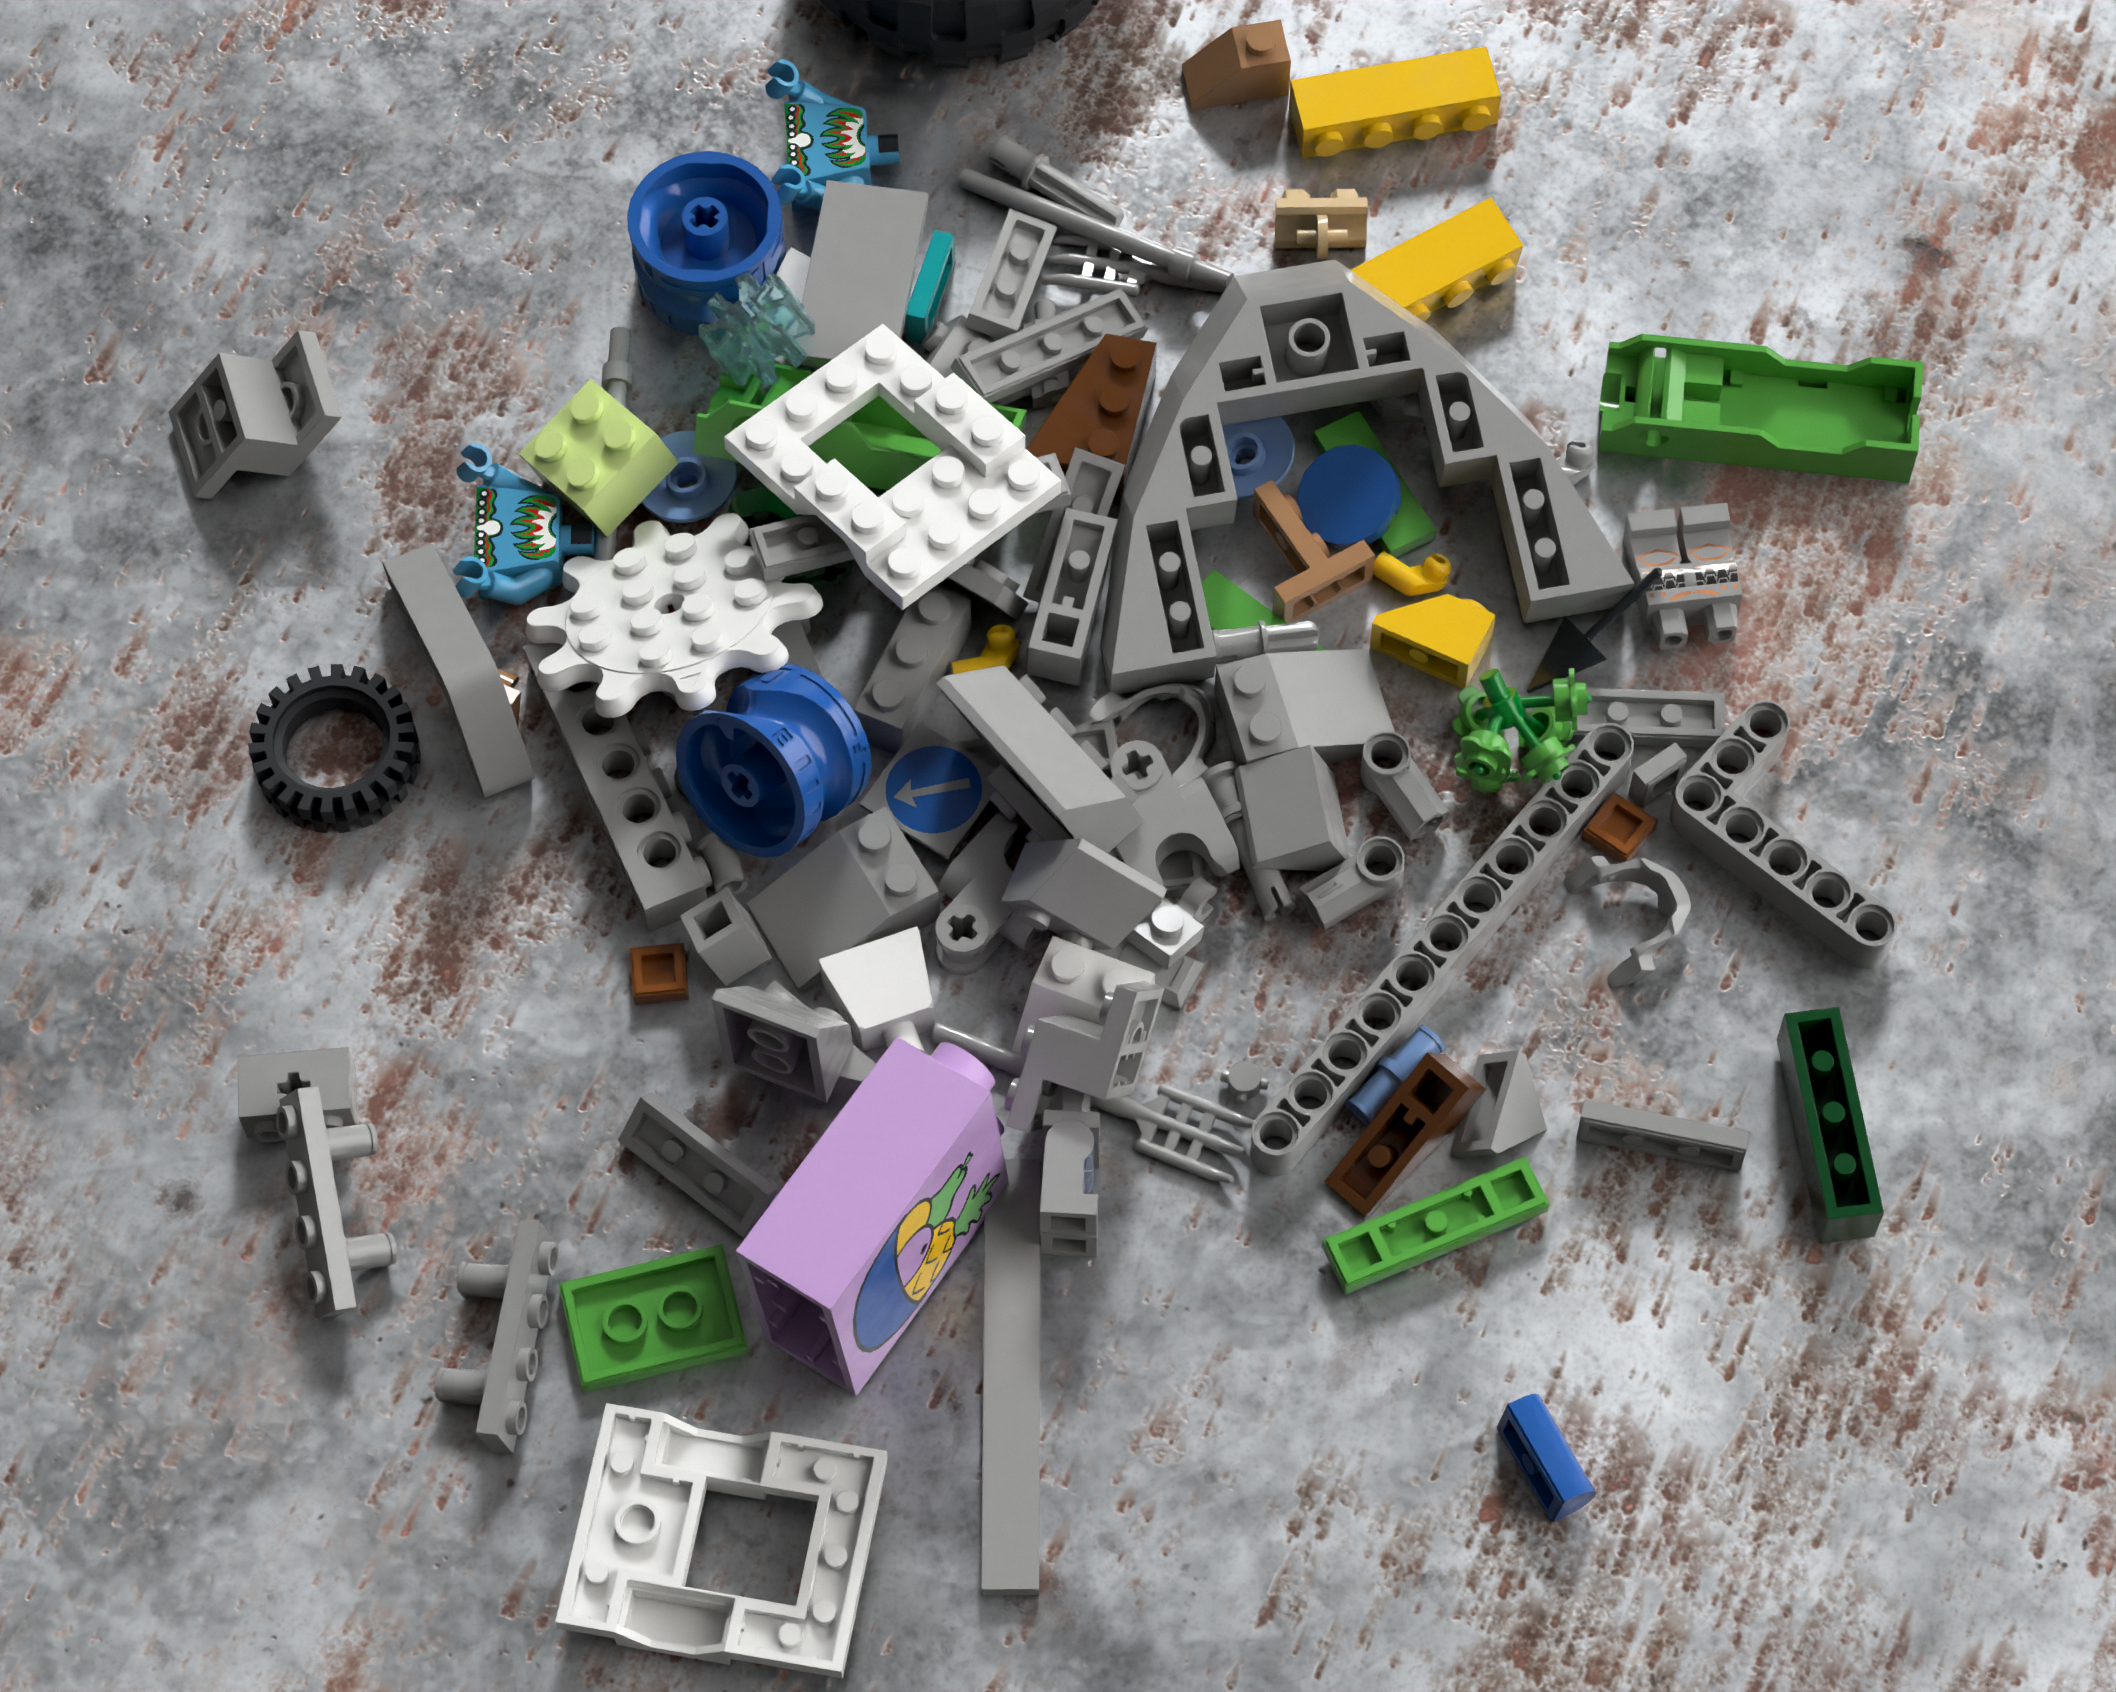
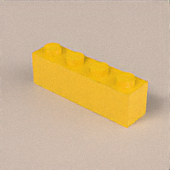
M1487 46L1294 79L1290 81L1289 111L1302 158L1316 155L1328 157L1340 151L1356 148H1380L1396 141L1414 138L1425 140L1433 138L1438 134L1459 130H1481L1488 125L1497 124L1501 94Z
M1492 197L1364 262L1351 269V271L1425 322L1430 317L1432 311L1444 305L1453 308L1465 302L1474 293V289L1488 282L1491 285H1497L1510 278L1517 270V264L1524 245Z

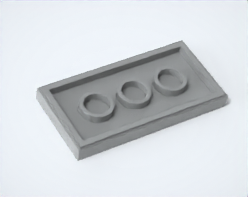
M827 180L791 352L792 364L822 367L882 324L902 339L928 206L927 192Z

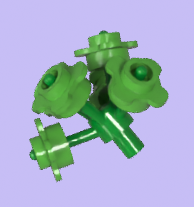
M1497 668L1482 673L1479 676V680L1484 691L1478 692L1475 687L1467 686L1457 696L1461 705L1459 716L1453 721L1452 727L1455 734L1462 738L1459 744L1462 752L1457 753L1454 757V763L1457 766L1456 775L1461 778L1470 779L1471 787L1482 792H1498L1502 790L1504 783L1519 782L1520 772L1510 769L1512 754L1509 751L1508 743L1503 738V730L1515 727L1518 731L1519 745L1523 749L1530 750L1520 760L1528 772L1521 779L1523 783L1526 784L1535 778H1539L1543 784L1553 779H1561L1562 773L1570 766L1565 758L1576 750L1574 744L1566 748L1564 746L1573 737L1574 730H1578L1577 715H1588L1587 704L1592 701V696L1586 692V682L1575 683L1574 668H1568L1569 678L1553 679V695L1520 697L1515 687H1506ZM1526 708H1537L1530 713L1526 711Z

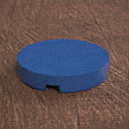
M1356 444L1338 446L1319 455L1305 470L1297 490V504L1302 514V521L1312 534L1317 533L1325 543L1344 550L1363 539L1368 545L1381 538L1388 530L1389 522L1392 520L1394 513L1397 515L1401 505V483L1393 467L1373 449Z

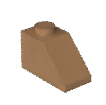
M1281 20L1231 27L1182 63V74L1191 111L1289 95L1291 59Z

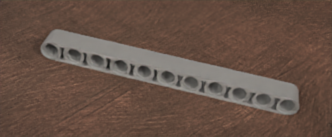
M1606 722L1590 730L1578 744L1576 750L1566 758L1570 766L1562 773L1561 779H1553L1540 788L1258 1115L1252 1125L1250 1157L1253 1165L1260 1172L1268 1176H1281L1295 1168L1347 1107L1345 1102L1352 1098L1377 1071V1062L1383 1056L1390 1057L1578 837L1612 792H1616L1625 782L1629 774L1634 751V740L1631 733L1625 727L1616 723ZM1603 751L1611 752L1619 759L1613 761L1604 760L1597 753ZM1568 789H1579L1583 791L1587 796L1583 798H1572L1568 796L1564 791ZM1537 826H1545L1550 828L1555 834L1540 836L1531 829ZM1513 864L1518 866L1522 872L1515 875L1502 872L1499 866ZM1472 902H1481L1490 910L1483 913H1475L1465 905ZM1446 940L1453 943L1457 948L1453 951L1444 952L1436 949L1432 944L1436 941ZM1405 979H1415L1421 982L1424 987L1416 991H1410L1402 988L1399 982ZM1371 1018H1382L1391 1026L1383 1030H1374L1368 1027L1365 1022ZM1338 1057H1348L1354 1060L1357 1065L1352 1069L1343 1070L1335 1067L1331 1061ZM1311 1096L1319 1099L1323 1105L1317 1109L1310 1110L1301 1107L1296 1101L1302 1097ZM1280 1136L1289 1145L1280 1150H1273L1266 1147L1262 1141L1267 1137Z

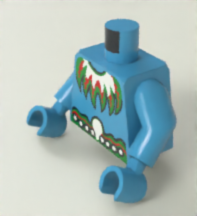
M778 60L768 69V74L773 76V78L765 85L767 95L773 99H780L787 94L790 101L784 102L788 164L782 165L771 178L773 184L781 185L777 191L781 205H789L791 203L792 210L813 208L821 211L827 180L871 185L870 166L900 164L898 134L868 136L865 109L852 106L820 91L803 80H799L797 68L788 60Z
M471 443L461 451V455L471 460L475 466L469 462H463L457 467L459 479L469 483L474 482L480 477L483 479V485H478L476 491L474 557L466 556L462 558L453 569L455 575L465 576L455 586L460 597L469 598L478 590L479 598H491L513 605H522L547 591L550 587L559 586L563 583L564 556L594 555V525L565 524L560 497L551 494V492L498 463L492 464L490 451L480 443Z

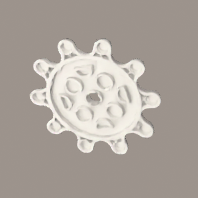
M726 513L718 516L706 530L695 536L689 533H677L670 536L669 532L660 522L651 520L645 521L635 528L632 541L633 547L619 551L613 560L600 561L585 556H577L568 560L563 567L562 582L564 588L575 593V595L562 604L533 610L527 616L525 633L529 641L533 643H559L563 645L561 649L546 657L539 664L537 681L540 688L544 691H561L583 681L597 682L600 685L596 691L595 709L600 716L606 718H615L626 714L642 696L655 691L672 693L680 708L694 711L709 706L715 700L716 689L714 685L715 680L720 674L738 667L749 668L760 673H768L784 666L789 658L788 651L778 638L771 635L773 630L785 622L803 620L815 616L823 607L822 596L808 583H782L784 577L764 581L753 547L744 545L750 535L749 528L738 514ZM673 604L674 609L678 611L668 613V605Z

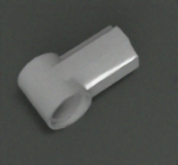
M1382 730L1371 735L1363 747L1360 764V779L1363 786L1379 796L1410 841L1418 838L1422 839L1436 831L1449 818L1450 811L1411 758V748L1408 741L1401 734L1394 731ZM1379 757H1387L1394 760L1398 766L1392 769H1382L1375 765L1373 760Z
M1375 836L1367 839L1360 845L1356 855L1300 887L1299 895L1315 924L1325 931L1374 901H1386L1395 897L1401 891L1404 884L1405 854L1402 847L1395 840L1386 836ZM1376 862H1385L1394 870L1384 876H1377L1370 873L1366 868Z

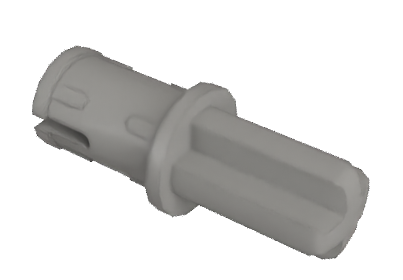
M1259 620L1256 626L1212 630L1217 654L1216 664L1242 660L1265 653L1312 651L1318 648L1319 642L1317 626L1311 621L1266 626L1264 620Z

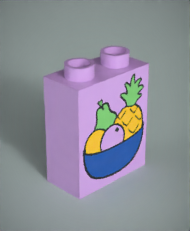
M896 1037L736 1250L765 1340L855 1396L861 1391L983 1224L986 1212L1009 1182L1000 1139L1004 1132V1126L995 1114L992 1094L990 1092L995 1085V1079L991 1072L973 1055L956 1045L942 1042L932 1055L929 1056L901 1038Z

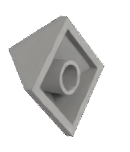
M1311 744L1239 766L1234 771L1253 868L1327 872L1350 858L1334 773Z

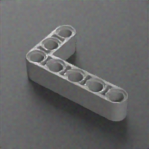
M428 544L382 562L394 596L448 701L471 770L483 797H489L534 779V773L496 664L433 544Z
M1769 700L1754 702L1740 714L1679 781L1675 789L1670 811L1672 827L1679 835L1847 962L1858 968L1869 969L1877 967L1888 956L1897 931V921L1892 911L1743 799L1780 759L1790 729V717L1782 705ZM1764 729L1771 732L1774 737L1762 738L1752 730ZM1732 765L1738 768L1741 773L1728 774L1722 771L1719 766ZM1698 801L1708 809L1696 811L1689 808L1685 803ZM1741 833L1751 841L1737 843L1728 834ZM1784 865L1790 868L1794 874L1788 876L1780 875L1774 872L1771 866ZM1814 898H1828L1837 907L1824 908L1818 905ZM1863 929L1870 930L1876 933L1880 940L1868 941L1862 938L1857 931Z

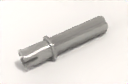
M1006 134L999 136L992 145L987 161L1022 181V188L1026 191L1034 188L1064 207L1119 228L1124 218L1123 210L1049 164V157L1045 154L1035 155L1011 140Z

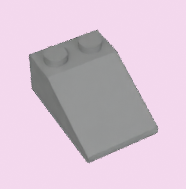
M1367 649L1265 653L1216 666L1214 695L1237 762H1240L1241 766L1310 744L1328 765L1362 756L1363 747L1371 735L1382 730L1394 731Z
M886 806L838 830L746 903L747 909L798 993L821 982L819 959L916 926L920 930L935 922L941 913L938 888Z
M750 986L716 989L712 996V1004L725 1064L827 1103L853 1047L851 1026L849 1023H846L844 1017L828 1008L817 1007L814 1011L798 1005L788 994L774 988H766L764 991Z

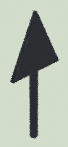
M1659 567L1654 568L1584 635L1564 616L1527 692L1531 693L1553 683V679L1568 677V668H1574L1575 674L1607 660L1591 642L1662 576V569Z

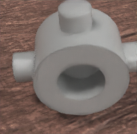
M1244 1057L1243 1061L1235 1063L1229 1072L1222 1071L1220 1077L1221 1082L1228 1083L1230 1093L1235 1097V1102L1239 1104H1245L1246 1100L1255 1097L1260 1089L1267 1090L1269 1084L1268 1079L1261 1078L1260 1069L1254 1064V1059L1250 1057Z

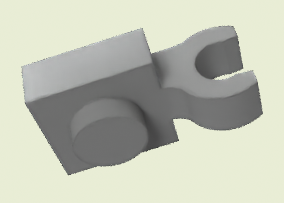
M1197 878L1185 890L1176 905L1164 897L1162 903L1158 904L1126 936V940L1168 970L1202 940L1204 926L1200 922L1206 919L1213 911V906L1207 903V901L1217 893V888L1203 878Z

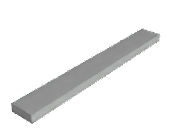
M1005 1159L1009 1182L986 1212L984 1226L982 1595H1039L1041 1159Z

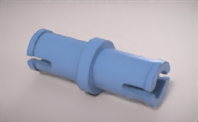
M1418 1025L1415 1032L1391 1057L1383 1056L1377 1062V1071L1352 1098L1345 1102L1349 1111L1360 1122L1369 1126L1426 1053H1442L1445 1050L1443 1041L1427 1026Z

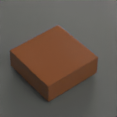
M1613 791L1583 829L1581 838L1619 863L1631 861L1656 829L1658 820Z
M684 942L629 948L635 1005L689 1000Z

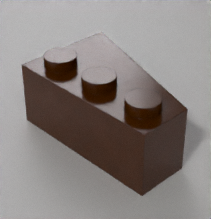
M1106 333L1026 449L1035 457L1055 453L1064 476L1068 470L1075 447L1124 464L1125 468L1112 504L1120 505L1121 492L1136 458L1156 378L1157 343Z

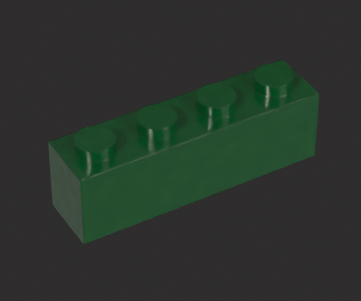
M1832 1007L1785 1013L1776 1040L1819 1244L1875 1237L1884 1210L1840 1008Z

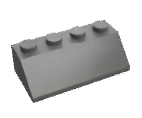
M1002 665L943 676L936 682L974 732L1072 839L1082 838L1104 852L1109 853L1144 822L1132 805L1139 798L1138 795L1118 773L1109 779L1102 772V769L1108 763L1088 740L1084 741L1080 746L1077 745L1071 738L1077 732L1075 727L1057 707L1048 713L1040 705L1047 698L1027 675L1018 681Z

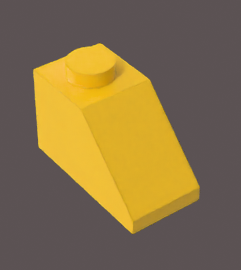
M1449 594L1441 595L1377 614L1372 622L1370 648L1463 689L1468 686L1492 640L1496 615L1488 612L1482 604L1472 599L1461 600Z

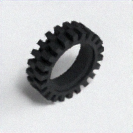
M331 664V676L322 677L319 666L308 668L311 680L302 683L297 673L288 677L286 680L290 690L284 693L276 686L268 693L272 703L271 707L263 703L258 707L256 715L259 724L251 722L249 731L252 743H248L252 767L268 803L273 802L276 812L284 819L290 813L294 825L305 829L308 821H312L316 832L327 833L329 823H336L338 832L344 833L351 832L349 821L359 818L363 829L373 824L370 813L378 810L382 817L385 818L393 812L390 800L395 798L402 803L408 795L405 783L414 784L418 774L415 764H420L421 753L418 746L420 742L407 702L403 703L401 693L394 685L388 689L385 678L377 673L369 680L365 668L354 666L351 676L345 674L343 664ZM338 709L351 710L363 714L374 721L383 732V748L380 758L372 770L361 779L349 785L336 788L317 787L298 778L287 766V749L290 739L298 727L309 718L321 712Z

